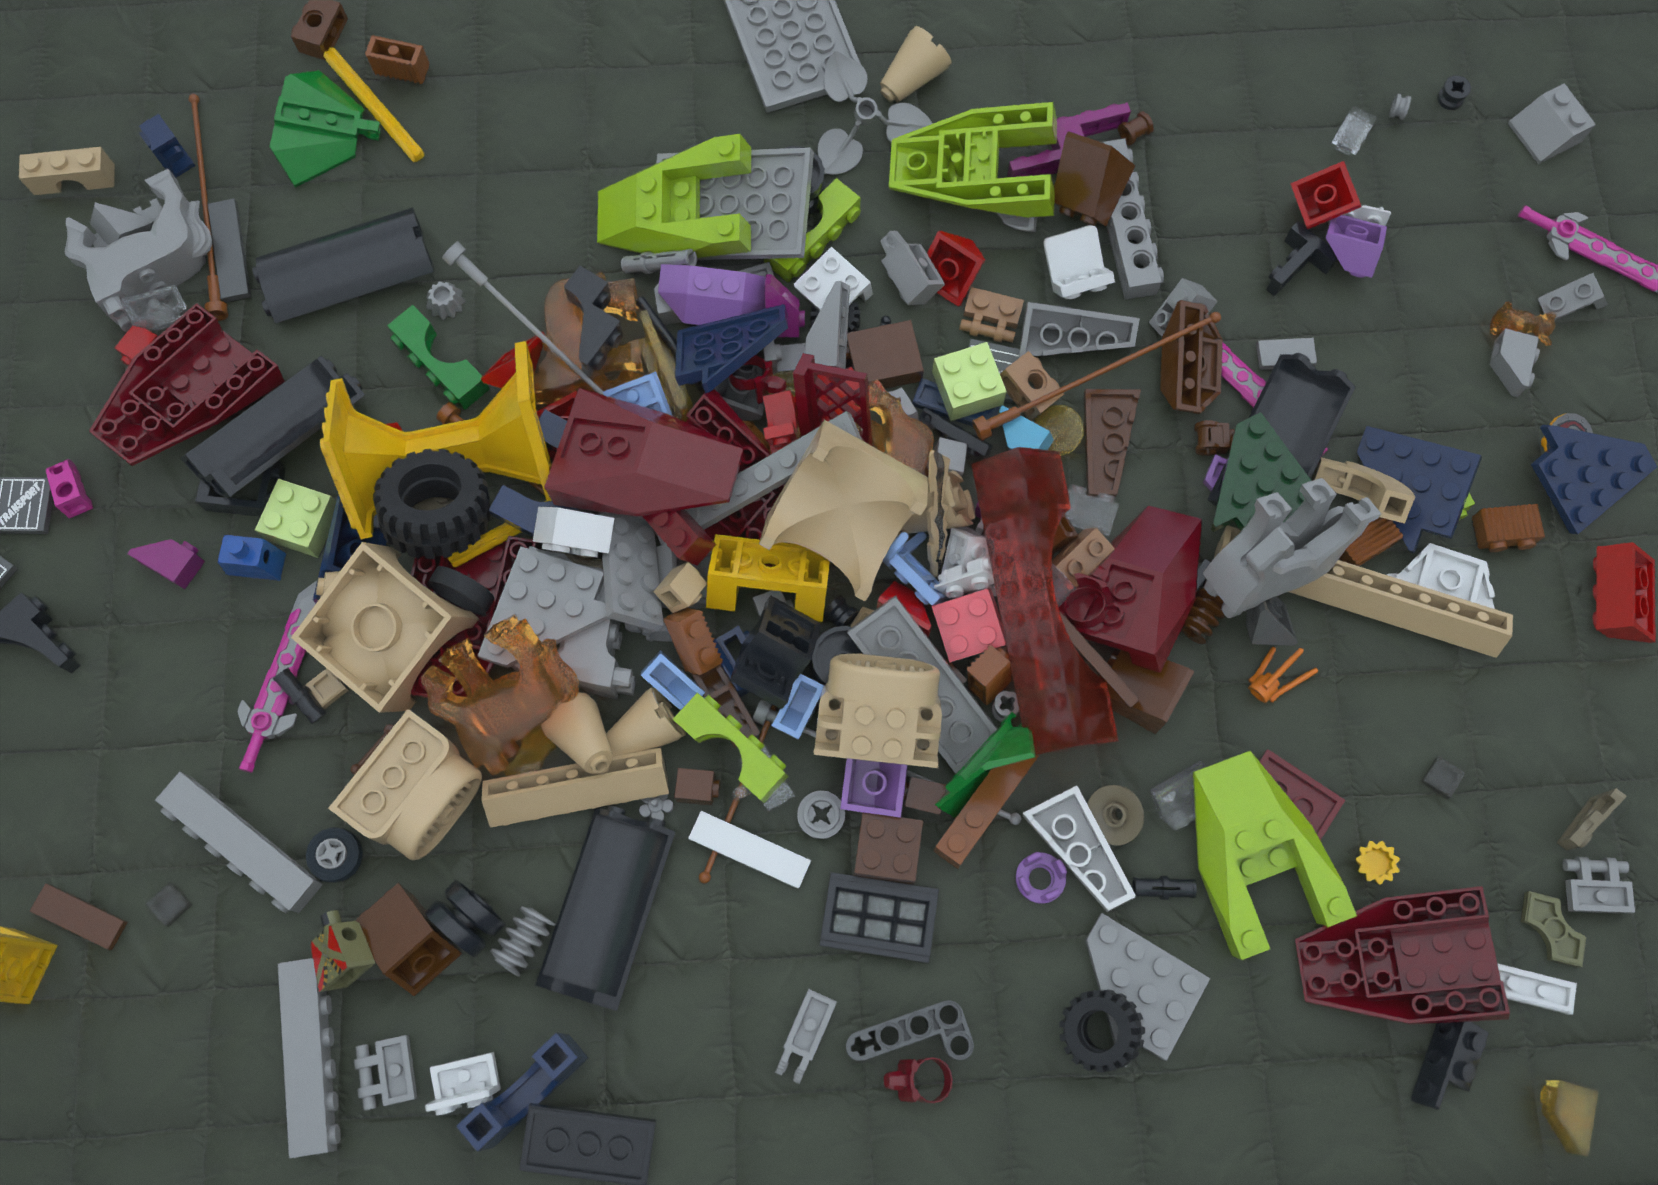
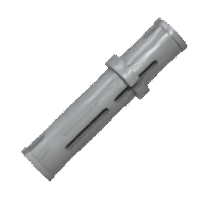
M693 249L655 254L643 252L637 256H624L621 260V267L626 274L636 272L651 274L656 270H660L661 264L695 266L697 255L695 251L693 252Z

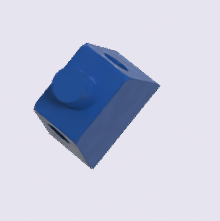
M224 535L218 564L226 575L280 581L286 553L261 538Z

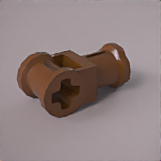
M1213 420L1197 422L1194 425V431L1198 435V445L1195 447V453L1202 456L1226 454L1231 446L1234 429H1229V423H1219Z

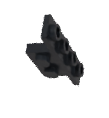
M1471 1021L1437 1023L1416 1081L1411 1101L1438 1110L1448 1083L1458 1089L1469 1092L1476 1076V1070L1486 1046L1489 1032Z

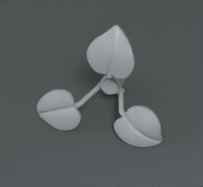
M838 51L832 53L825 68V91L835 102H843L849 97L852 102L857 103L854 112L857 121L849 136L842 129H831L821 137L818 144V156L822 160L825 174L838 175L850 171L861 160L863 147L860 142L853 139L861 124H870L874 121L875 117L878 118L883 124L888 125L886 136L891 143L892 139L932 124L924 112L911 104L897 103L889 108V120L881 115L880 111H877V104L873 99L854 97V95H859L865 90L868 80L867 73L860 63L842 55Z

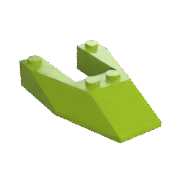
M1053 102L971 109L892 139L889 188L963 207L1026 218L1054 216L1055 191L1051 174L998 178L999 148L1056 144L1057 117Z
M741 134L713 137L599 190L597 242L601 245L637 253L652 252L655 254L693 249L697 258L751 252V225L740 213L700 218V180L751 173V146Z
M1251 751L1193 772L1198 870L1233 957L1244 960L1270 950L1246 886L1294 867L1317 924L1330 927L1357 916L1346 887L1314 828Z

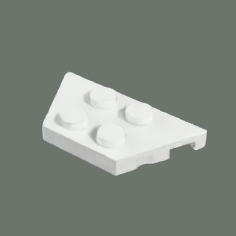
M1429 543L1395 577L1495 609L1492 599L1495 597L1493 586L1489 582L1490 574L1487 562Z

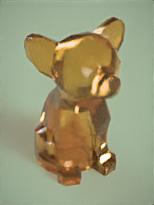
M1507 301L1493 316L1490 324V333L1492 335H1500L1505 328L1521 333L1532 332L1539 337L1543 344L1550 346L1552 341L1549 336L1555 329L1556 324L1554 320L1557 315L1553 312H1548L1535 316L1529 311L1514 309L1512 303Z

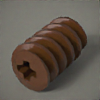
M1207 580L1203 583V588L1196 592V600L1181 629L1189 639L1198 644L1206 643L1201 634L1209 637L1213 634L1208 625L1215 628L1219 626L1215 616L1221 619L1225 618V614L1221 610L1224 603L1219 596L1209 595L1204 588Z

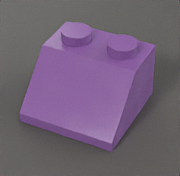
M1341 215L1330 220L1326 239L1344 271H1348L1355 277L1363 278L1367 276L1372 278L1383 250L1387 226Z
M847 758L840 809L901 818L908 765Z

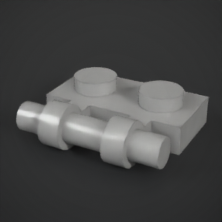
M1576 856L1575 859L1563 860L1564 871H1575L1577 874V880L1570 879L1565 881L1569 912L1635 913L1632 882L1620 881L1619 873L1629 872L1627 861H1617L1615 858L1604 857L1602 860H1589L1588 857ZM1591 872H1602L1605 881L1592 880Z
M409 1035L375 1042L376 1055L373 1056L369 1054L368 1044L356 1046L357 1059L354 1060L355 1070H359L361 1088H358L359 1099L362 1098L364 1111L377 1108L375 1095L382 1094L383 1106L418 1099ZM378 1065L380 1084L374 1085L371 1067Z

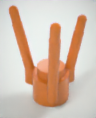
M1271 647L1256 673L1249 679L1251 684L1248 689L1251 694L1262 703H1266L1268 700L1273 703L1280 695L1318 673V668H1313L1281 688H1277L1280 685L1277 679L1304 652L1303 648H1299L1273 674L1267 672L1263 675L1276 652V648Z

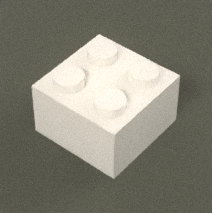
M538 507L533 542L542 543V549L597 558L598 552L609 553L614 518L557 507Z

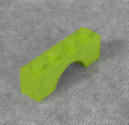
M836 178L818 196V208L822 219L813 230L806 233L804 258L764 259V263L770 262L772 270L786 282H789L794 276L799 277L804 272L806 265L813 258L817 259L824 251L825 246L831 240L835 241L849 222L853 223L858 218L861 212V197Z
M696 693L673 720L698 743L712 738H724L735 743L742 757V770L738 780L759 800L765 803L789 777L783 771L787 766L774 754L770 758L761 751L764 745L752 734L748 738L739 731L743 726L733 716L729 714L725 718L717 711L721 706L710 695L703 698L699 693Z

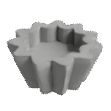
M439 281L437 285L433 284L432 289L427 293L426 298L428 301L426 308L432 310V316L439 315L442 320L447 316L454 318L456 312L463 310L461 307L465 303V299L461 297L463 291L456 288L452 283H442Z

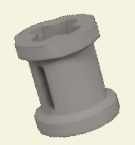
M1002 691L995 697L992 705V714L996 720L1002 722L1011 712L1017 716L1021 702L1018 695L1014 692ZM1002 703L1005 705L1010 703L1012 705L1010 711L1008 709L1001 710Z

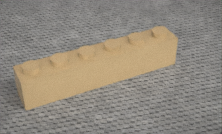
M661 748L613 756L608 769L602 773L590 774L576 763L482 781L481 801L490 828L506 826L528 820H538L549 816L669 794L668 776Z

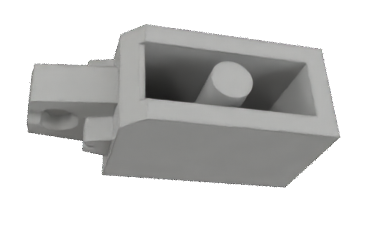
M889 231L880 242L886 253L882 263L887 270L888 276L897 286L901 298L907 305L925 304L945 283L921 244H907L898 231Z

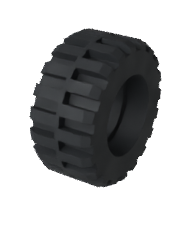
M424 449L422 453L415 454V451L408 453L406 458H398L393 461L392 467H387L382 472L381 478L376 481L374 487L373 501L379 526L385 540L389 544L394 545V548L401 553L407 551L411 557L419 558L420 556H425V559H435L436 556H443V558L452 557V553L457 551L460 554L468 549L469 544L474 545L481 538L480 534L483 535L489 526L488 522L491 520L489 512L491 505L485 475L475 462L469 458L465 460V456L457 452L451 454L445 449H439V451ZM434 497H445L454 500L447 506L435 510H417L412 508L417 503Z

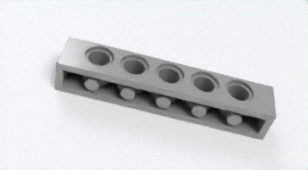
M1125 139L1102 142L1113 146L1133 163V153L1131 148H1127ZM1132 172L1123 191V194L1126 196L1120 197L1107 224L1125 300L1157 295L1160 285L1164 282L1163 270L1161 267H1158L1156 261L1158 256L1157 246L1151 242L1150 238L1151 223L1149 219H1145L1144 215L1145 200L1143 195H1139L1138 191L1139 176L1137 172ZM1127 216L1130 217L1132 220H1127L1123 217ZM1129 240H1134L1138 244H1133L1129 242ZM1135 264H1140L1144 266V268H1138L1135 266Z

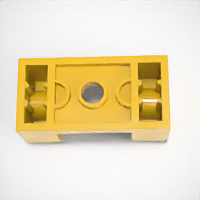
M715 534L714 542L716 545L712 549L707 577L706 608L735 611L739 586L796 593L794 609L815 621L823 622L830 565L828 559L813 550L797 544L777 543L768 550L759 545V539ZM770 563V564H774V565H776V566H774V567H768V566H765L764 564Z
M0 926V1002L30 1004L58 945L17 929Z

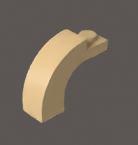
M1321 457L1312 481L1323 478L1338 494L1349 496L1359 501L1368 497L1380 511L1381 518L1401 523L1406 522L1415 499L1413 492L1396 479L1349 461L1341 463Z

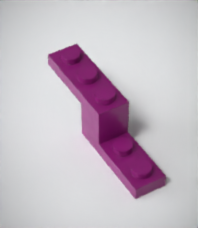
M1128 103L1120 105L1111 104L1104 109L1096 111L1087 110L1079 115L1057 118L1056 144H1051L1053 151L1045 150L1038 155L1030 157L1021 156L1010 161L1007 178L1058 173L1067 132L1070 131L1086 137L1118 129L1120 123H1128L1131 113Z

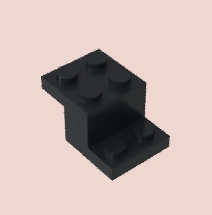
M771 595L765 602L759 622L742 643L730 681L759 696L768 703L783 709L788 703L793 683L812 659L821 623Z

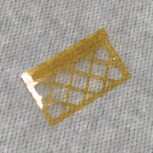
M647 310L639 312L645 337L636 340L647 370L649 374L657 372L667 402L674 407L675 417L686 422L688 420L686 415L693 408V404L685 385L678 386L675 378L676 364L673 356L656 333Z

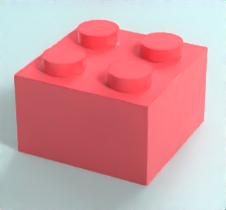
M991 588L932 606L950 663L982 653L984 650H988V646L998 648L1009 644Z

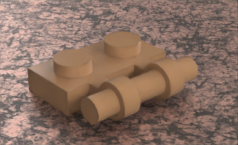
M971 287L964 316L974 319L973 321L962 319L959 330L970 332L969 335L978 337V334L994 338L993 341L1000 343L1002 340L1013 343L1015 332L1005 330L1007 326L1017 329L1024 300ZM982 320H983V321L995 323V324H998V325H997V327H993V326L981 324V322H982Z

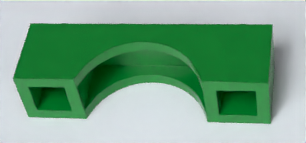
M411 305L387 325L393 334L390 339L399 350L405 348L410 353L407 356L418 369L422 366L427 371L425 375L435 387L441 385L446 390L443 392L444 396L454 405L458 403L466 410L490 390L488 384L483 383L480 379L482 375L467 359L455 363H446L432 356V344L437 334L431 323L414 305Z

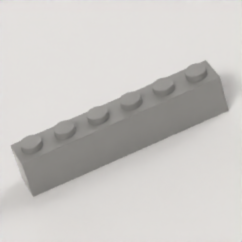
M179 772L155 799V801L163 806L160 810L162 814L174 822L178 819L185 824L182 828L184 832L196 840L199 837L207 843L204 847L207 851L217 858L221 855L230 861L227 864L229 869L239 876L245 874L252 879L249 885L263 895L265 892L269 893L274 898L272 904L282 912L287 913L289 910L300 913L323 885L322 882L191 776Z
M313 958L278 963L289 1158L337 1151V1144L340 1143L341 1133L339 1125L335 1124V1111L338 1110V1095L336 1091L333 1092L332 1080L336 1077V1064L334 1059H331L330 1046L334 1044V1033L332 1027H329L328 1014L332 1012L331 998L327 995V991L319 992Z

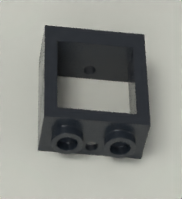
M278 460L263 472L257 501L223 498L214 491V487L210 482L205 484L200 480L195 502L205 511L261 517L277 480H284V465Z

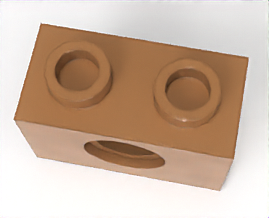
M1029 351L1000 374L1007 391L1006 393L1018 407L1060 388L1057 381L1051 378L1042 368L1039 359L1034 357ZM1028 381H1030V382H1032V383L1034 384L1035 389H1033L1032 387H1030V385L1028 384ZM1064 393L1024 411V415L1028 420L1032 421L1062 397Z
M1096 527L1083 529L1078 534L1079 537L1070 542L1044 567L1062 588H1076L1078 584L1074 574L1082 573L1088 576L1115 549Z

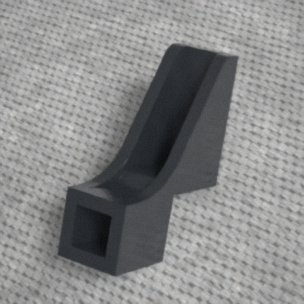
M579 266L564 285V291L567 300L577 306L583 313L579 360L582 364L583 372L591 377L595 370L598 371L603 367L610 350L618 347L622 341L623 332L620 321L603 311L611 300L608 282Z

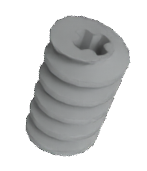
M523 906L520 907V911L524 918L513 917L512 919L517 928L506 927L505 929L510 937L509 940L503 938L497 940L502 946V950L493 948L490 950L498 964L520 977V973L516 966L523 968L528 966L523 956H535L530 946L541 947L542 945L538 934L543 936L550 934L545 924L556 925L533 908Z

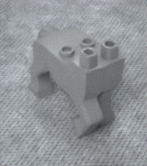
M169 169L145 180L152 192L158 198L164 200V205L162 206L159 200L155 198L149 201L152 206L144 210L140 206L133 209L136 214L153 218L151 231L128 235L108 245L98 233L93 234L85 225L70 217L66 218L67 242L64 251L65 255L74 265L87 270V280L95 302L117 325H120L124 332H128L135 322L139 324L136 315L142 313L143 306L150 299L164 295L168 290L198 273L205 264L206 254L212 246L210 230L199 217V200L188 202L176 177Z
M1323 478L1301 485L1300 492L1304 496V501L1285 523L1283 521L1292 508L1278 492L1258 498L1254 504L1256 511L1249 523L1217 554L1203 572L1207 579L1204 588L1209 595L1219 596L1224 603L1221 610L1227 618L1240 615L1243 611L1254 608L1272 597L1302 587L1326 574L1336 564L1346 548L1362 535L1368 524L1380 517V511L1368 497L1361 499L1358 504L1354 505L1351 502L1346 504L1345 507L1337 506L1329 510L1330 504L1337 494Z

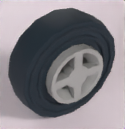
M335 827L322 830L315 835L308 844L306 851L307 866L312 874L322 881L333 883L347 880L354 875L360 867L363 857L362 846L357 837L346 829Z

